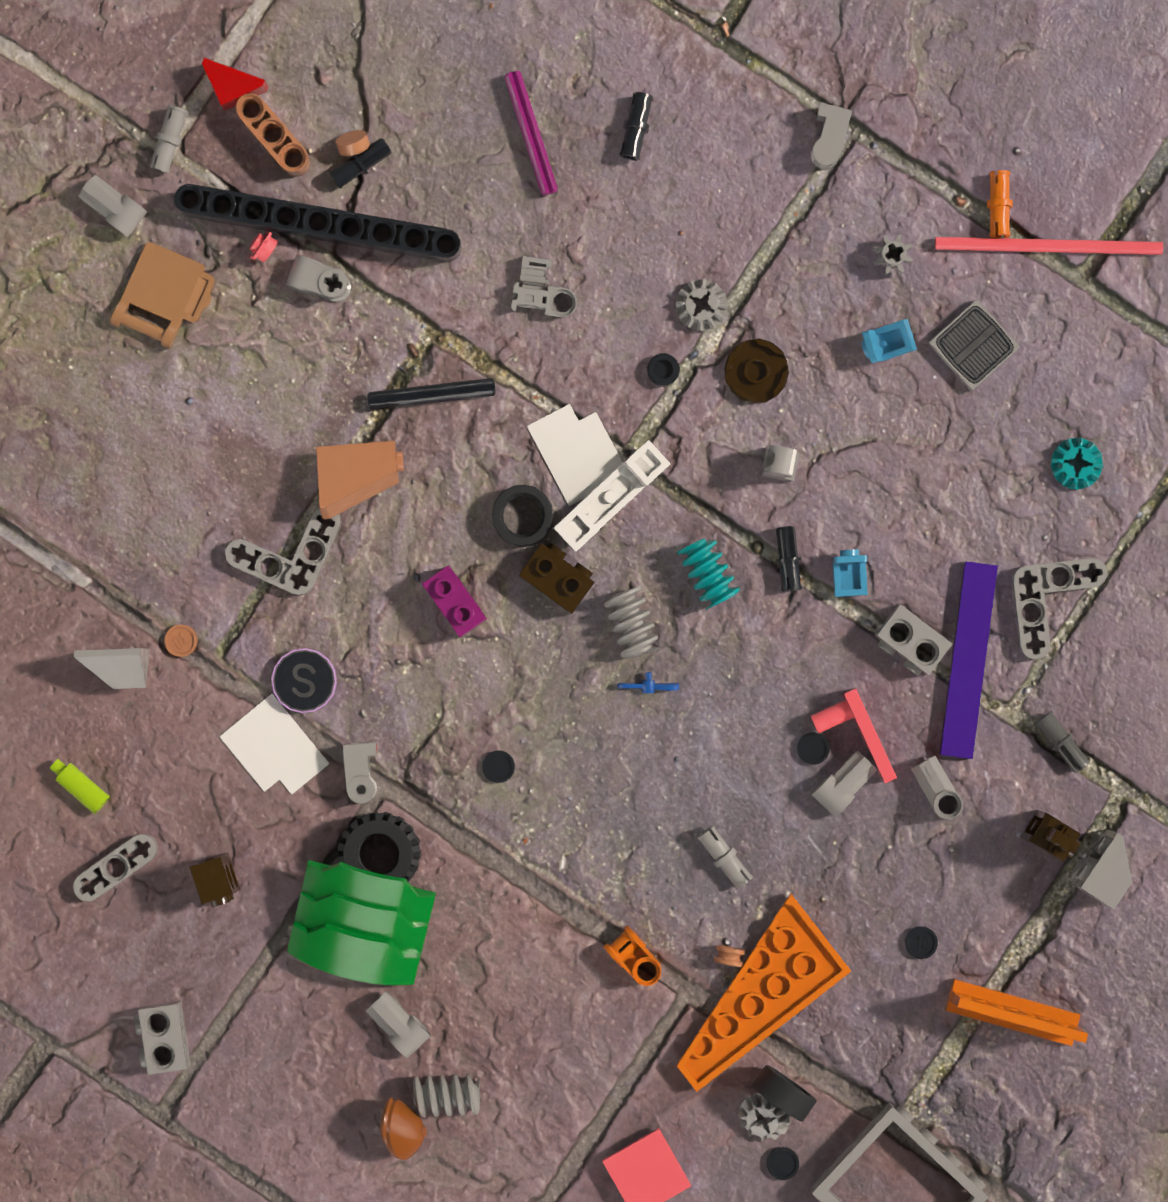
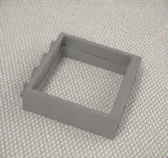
M890 1102L810 1187L811 1193L820 1202H843L830 1188L894 1121L972 1195L966 1202H985L989 1198L982 1190L986 1184L977 1175L971 1172L967 1176L959 1168L962 1162L949 1149L943 1153L935 1146L938 1139L929 1130L923 1127L919 1131L911 1123L914 1117L903 1106L899 1105L895 1108Z

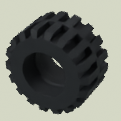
M373 812L358 818L343 832L341 841L338 843L337 861L338 863L343 862L350 866L370 871L361 861V846L368 837L375 834H383L394 840L398 847L399 856L397 863L391 870L378 874L405 878L409 882L419 867L421 857L420 841L414 833L413 827L408 825L404 821L405 819L388 812Z

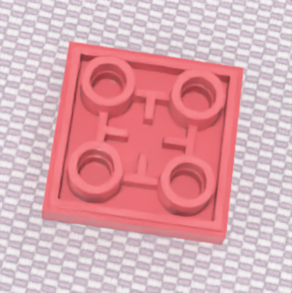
M660 1128L653 1130L602 1160L625 1202H665L691 1187L690 1181Z

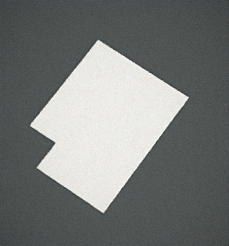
M568 404L527 426L569 506L587 497L623 463L596 412L578 420L571 405Z
M273 694L268 696L220 736L222 741L264 792L280 780L288 791L293 794L329 765V762Z

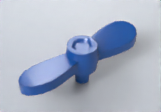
M645 672V680H642V683H617V689H641L642 693H655V690L676 691L679 690V683H655V680H652V672Z

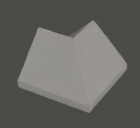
M130 648L74 651V658L111 688H146L149 649Z

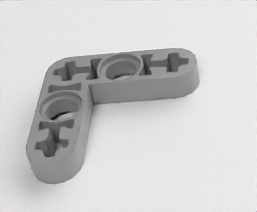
M320 508L317 509L310 519L292 561L242 539L229 543L225 551L226 560L231 566L290 593L305 595L313 589L341 528V516L338 514L331 518L335 521L334 527L328 526L323 535L330 536L326 543L319 537L310 536L313 529L319 533L322 523L318 521L321 511ZM309 542H318L322 547V555L317 560H309L304 554V548ZM242 545H245V552L256 557L257 550L262 552L256 560L254 571L249 569L253 564L250 561L241 559L239 563L235 562L236 556L232 554L234 548L240 549ZM267 558H274L279 563V571L272 577L264 575L261 570V565ZM301 559L308 565L316 566L314 573L309 569L307 570L305 579L309 581L306 587L300 586L299 590H296L294 588L295 582L291 578L293 574L299 575L303 566H297L298 560Z
M1089 558L1027 565L1014 571L1011 583L1020 652L1024 657L1035 660L1046 656L1050 650L1045 593L1100 586L1107 578V568L1102 561ZM1089 564H1093L1094 569H1099L1100 575L1094 578V582H1091L1089 577L1077 578L1079 585H1074L1075 573L1072 565H1077L1076 572L1088 570ZM1057 567L1065 569L1068 573V580L1063 586H1056L1050 578L1052 570ZM1024 571H1028L1031 577L1035 576V583L1030 584L1031 594L1037 592L1038 599L1027 598L1020 601V594L1026 595V586L1019 584V578L1024 577ZM1028 603L1035 604L1040 611L1038 619L1034 622H1028L1022 616V609ZM1041 625L1042 631H1035L1037 641L1043 642V647L1038 648V654H1033L1032 649L1026 648V643L1032 640L1031 631L1024 633L1023 626L1035 627Z

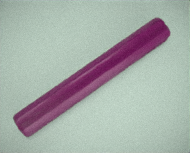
M520 71L509 72L504 76L541 195H552L557 192L558 187Z

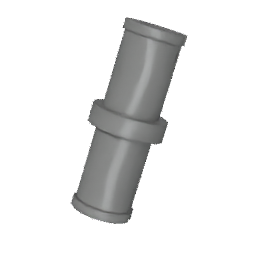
M172 105L167 106L168 109L161 132L156 133L155 138L158 141L149 164L150 168L169 173L176 146L181 144L182 140L179 137L186 114H188L187 110Z
M714 825L708 827L702 834L697 836V839L701 841L714 858L713 864L716 868L720 867L736 889L741 888L753 878L737 858L735 848L727 845Z

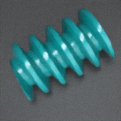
M704 538L676 553L677 555L688 554L682 565L683 567H694L688 574L689 579H700L693 588L694 590L705 589L699 600L700 602H711L705 609L707 610L734 597L740 591V588L738 586L728 587L734 576L722 575L729 566L727 563L717 564L718 559L723 555L721 551L711 552L717 541L705 540Z

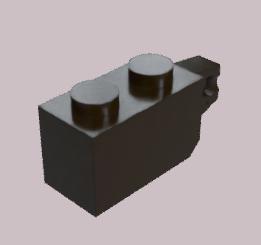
M1040 810L1035 812L1020 837L1051 857L1063 862L1066 857L1071 859L1081 843L1077 840L1081 833Z

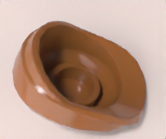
M392 1097L386 1100L380 1124L381 1137L391 1156L407 1160L421 1147L427 1135L426 1127L419 1115L402 1100L393 1099Z

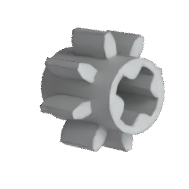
M885 235L882 238L884 247L875 246L873 248V251L879 254V259L874 262V266L882 264L885 267V275L895 268L899 274H902L904 272L901 265L902 262L911 264L913 261L911 257L906 256L912 244L904 246L900 242L901 235H898L895 241H890ZM889 248L893 252H900L897 262L893 258H886Z

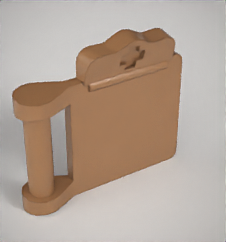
M147 242L122 298L112 314L110 324L117 327L124 325L161 341V346L171 349L183 320L191 323L198 322L202 312L211 305V292L215 286V280L213 276L205 273L206 268L203 264L152 242ZM130 304L171 321L168 328L163 329L128 314L127 311Z

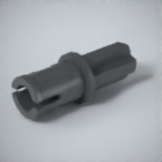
M1052 711L1035 723L1052 744L1051 750H1056L1074 773L1081 771L1088 765V759L1072 740L1074 735L1066 732Z

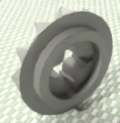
M705 279L687 283L679 291L676 299V312L680 321L695 331H708L715 328L722 322L727 312L728 305L725 292L717 283ZM709 293L707 305L711 307L710 309L714 313L702 310L694 317L696 304L689 297L701 300L703 296Z
M756 1093L748 1096L740 1105L738 1112L741 1120L740 1127L748 1130L749 1137L754 1134L759 1136L762 1141L766 1138H772L775 1141L781 1134L786 1133L790 1124V1115L772 1104L761 1094ZM759 1113L763 1117H770L767 1124L764 1120H757Z

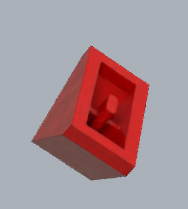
M204 58L202 61L204 70L224 111L235 107L241 96L249 93L259 96L268 89L267 82L262 78Z

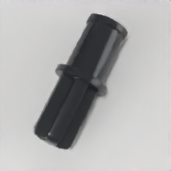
M380 138L369 145L364 152L353 155L328 172L341 189L362 173L367 175L368 169L392 153L386 141Z
M779 527L776 529L779 555L776 563L779 562L781 591L801 590L799 560H802V557H798L795 527Z

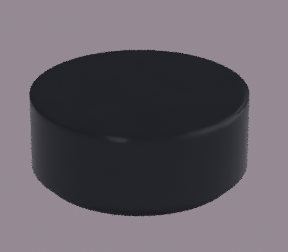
M667 353L655 355L647 366L649 379L652 383L661 387L673 384L680 372L678 361Z

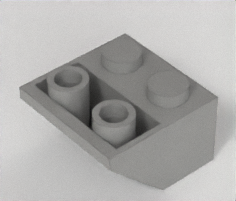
M1106 829L1104 833L1099 832L1089 846L1092 851L1087 859H1081L1072 870L1071 875L1074 878L1071 884L1102 905L1114 910L1132 884V878L1123 836L1118 832Z

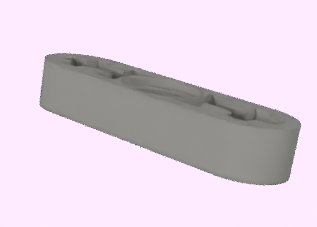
M149 834L136 835L88 868L74 881L73 889L76 896L83 901L98 899L156 857L158 853L156 839ZM138 840L141 843L149 842L151 846L147 850L149 856L146 857L144 854L138 855L132 859L137 863L135 867H132L130 859L122 851L126 848L127 853L131 854L138 848L136 843ZM112 858H119L125 864V871L119 877L110 875L107 870V864ZM99 867L102 876L110 884L106 886L103 880L95 885L94 890L96 893L94 895L90 891L84 893L81 889L85 885L83 879L86 877L88 881L97 878L100 874L95 870Z

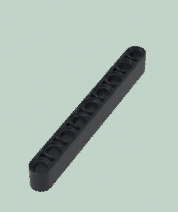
M195 184L180 186L174 195V202L177 208L190 218L441 262L456 260L462 251V244L458 234L453 230ZM190 193L197 194L199 196L198 204L193 208H185L183 206L184 197ZM221 199H228L231 202L230 210L224 214L216 213V203ZM254 204L261 205L263 213L260 218L256 220L247 218V210L250 206ZM285 210H291L295 213V219L289 225H282L278 220L279 215ZM324 216L327 218V225L323 230L315 231L311 229L310 223L314 217ZM349 221L357 222L359 224V231L356 235L348 237L342 233L345 223ZM380 227H387L391 230V237L388 241L378 242L374 239L375 231ZM413 232H418L424 236L423 243L417 248L409 247L406 244L407 236ZM444 238H451L456 242L455 249L450 253H442L438 250V244Z

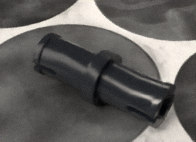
M642 92L633 93L629 117L624 120L623 125L626 131L619 156L632 161L640 160L644 135L649 132L650 127L647 121L653 96Z

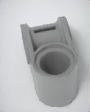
M296 255L286 287L332 302H341L348 298L351 293V283L342 271L311 258ZM338 278L342 287L341 289L335 288L332 292L328 284L329 282L335 283Z

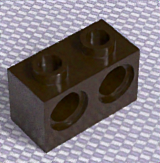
M229 853L198 862L189 867L201 904L210 902L213 908L231 902L234 899L233 894L241 890Z

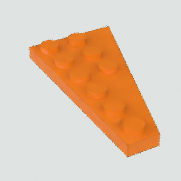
M791 893L676 1064L696 1092L851 972Z

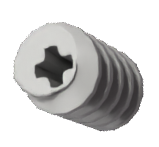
M642 586L611 596L612 598L604 603L605 608H615V611L608 616L609 620L620 622L612 628V631L614 633H623V636L616 641L617 645H627V648L620 653V656L623 658H634L661 649V647H651V644L658 639V635L647 634V631L654 626V623L643 622V619L650 614V611L639 610V606L646 602V598L635 597V594L642 589Z
M453 1074L451 1083L447 1084L444 1075H440L438 1083L434 1084L431 1075H427L425 1084L421 1085L418 1076H414V1111L418 1108L420 1116L426 1117L428 1109L431 1108L434 1117H439L441 1109L444 1107L447 1116L451 1117L455 1107H457L459 1114L465 1116L468 1106H470L473 1115L477 1116L480 1111L479 1077L477 1083H473L471 1075L466 1074L464 1083L461 1084L457 1074Z

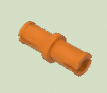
M997 170L998 174H996V171H990V200H987V209H990L989 237L1002 238V235H1004V238H1008L1011 236L1010 209L1013 208V200L1010 199V171Z

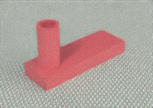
M856 688L842 693L844 701L810 716L818 734L853 718L882 782L888 783L897 778Z

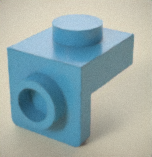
M908 319L862 332L864 338L862 340V349L865 356L870 358L871 363L884 362L917 350Z
M859 549L840 550V557L832 558L834 597L868 595L867 555H859Z

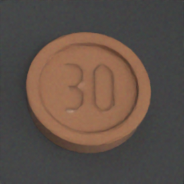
M175 625L165 635V646L174 656H188L195 651L198 644L196 632L187 625Z

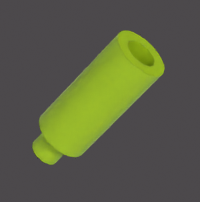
M57 759L51 765L50 769L58 775L55 781L93 814H96L110 799L106 792L72 763L66 766L61 760Z

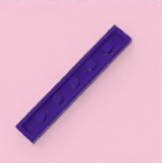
M964 562L939 755L973 759L998 565Z

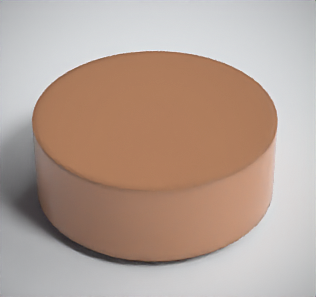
M354 130L338 137L336 145L340 155L353 156L364 152L369 147L370 142L366 131Z

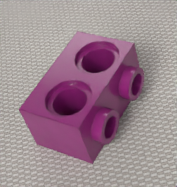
M449 565L422 583L460 638L487 620V617Z

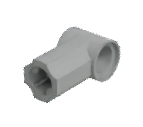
M96 175L86 182L78 196L83 202L105 217V221L126 237H129L147 213L143 207L125 194L121 195Z
M856 751L834 774L826 777L811 795L836 817L855 798L854 794L869 780L877 769L859 751Z
M935 755L910 769L937 817L950 820L956 818L961 813L963 801ZM946 795L953 797L956 801L955 811L948 815L942 813L938 807L939 800Z
M387 991L366 1010L389 1035L388 1039L393 1046L406 1058H409L432 1036L428 1029L414 1015H409Z

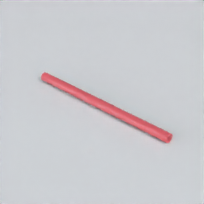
M935 237V250L1162 255L1163 242Z

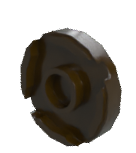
M760 338L746 340L735 346L728 355L724 367L725 382L731 393L741 401L752 404L766 403L777 397L786 386L789 376L788 362L783 351L774 343Z

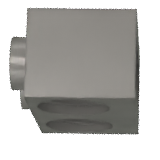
M901 604L895 607L874 635L880 640L877 644L879 648L890 656H893L896 652L906 661L903 663V666L916 676H919L921 672L925 675H930L953 645ZM896 623L902 624L907 631L905 639L901 642L894 641L890 636V629ZM921 643H927L932 648V657L926 662L920 661L916 656V649Z
M182 1001L141 1007L138 1010L139 1015L134 1017L137 1035L142 1034L143 1047L139 1048L141 1067L147 1068V1075L187 1069L191 1063ZM153 1014H162L166 1018V1029L157 1030L152 1026L151 1017ZM165 1046L171 1051L172 1058L170 1062H161L157 1058V1047Z

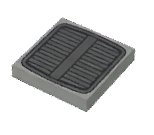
M978 299L928 343L970 391H973L1020 348L1019 344Z

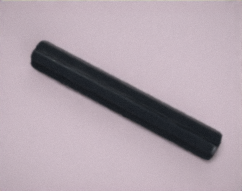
M493 378L374 391L368 393L367 400L369 408L377 410L494 396L496 394V387Z

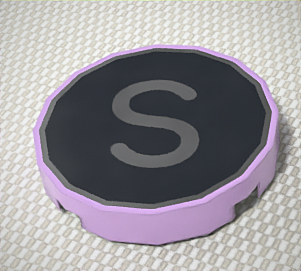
M308 648L292 650L282 656L274 667L271 679L273 692L279 702L289 710L300 713L314 712L325 706L335 694L337 686L336 670L330 660L321 652Z

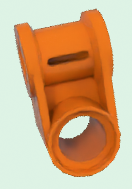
M626 925L623 927L624 932L611 944L606 943L603 948L637 983L643 986H652L661 977V964L646 947L642 939ZM628 941H631V943L625 949H623L621 952L619 951V949L622 948ZM647 961L653 963L656 967V975L651 979L640 977L637 969L641 963Z

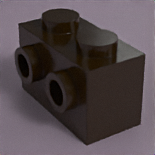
M553 543L548 548L541 544L519 576L566 611L573 614L595 583L590 579L593 573L579 562L575 566L569 564L564 560L567 554Z

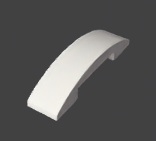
M648 440L553 529L576 552L643 488L670 465V462Z

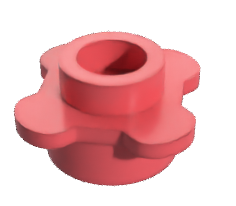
M266 231L264 235L258 233L249 246V250L252 251L251 259L255 260L257 258L264 263L271 255L278 241L271 237L272 233L270 231Z

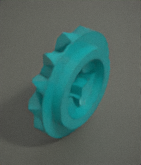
M1081 437L1063 441L1056 447L1051 457V470L1054 477L1061 485L1069 489L1078 490L1091 486L1099 479L1104 467L1102 453L1095 446L1094 442ZM1078 450H1080L1081 460L1090 464V466L1080 468L1077 477H1075L1074 466L1064 463V460L1075 459Z

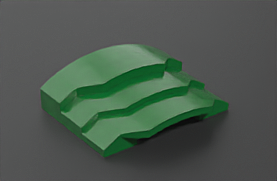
M309 860L287 952L314 968L343 978L380 985H414L436 892L412 887L405 878L366 871L343 862L330 866Z

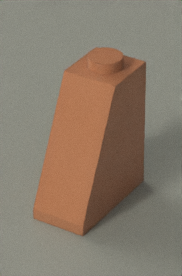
M395 441L316 447L319 508L322 518L330 519L399 483L398 471H404L403 451L397 452Z

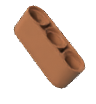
M252 93L241 96L236 104V113L242 123L285 173L293 177L304 175L310 167V158L304 147L261 97ZM250 104H258L260 106V113L254 118L244 116V110ZM271 128L280 129L282 132L281 138L274 143L265 140L266 132ZM297 152L303 156L302 163L299 166L289 167L286 165V159L291 153Z

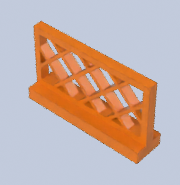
M953 978L945 1010L948 1012L1069 1046L1073 1045L1074 1040L1083 1043L1087 1041L1088 1033L1078 1026L1081 1016L1079 1013Z

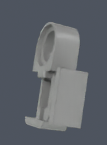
M523 256L520 281H523V285L519 287L520 282L514 284L512 310L516 311L518 306L545 310V315L567 317L576 310L577 297L573 291L567 288L548 286V291L546 290V284H549V280H545L547 268L551 269L552 260ZM529 263H530V264H537V265H544V266H546V267L532 266V265H529ZM559 293H566L572 298V307L566 312L557 311L553 305L554 297Z

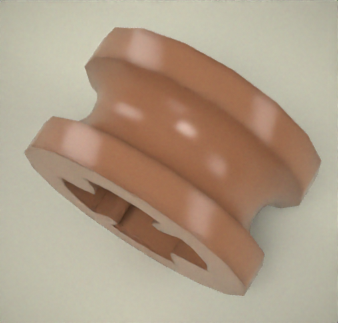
M716 945V950H718L719 954L717 957H714V962L742 967L743 962L740 961V956L744 955L745 950Z

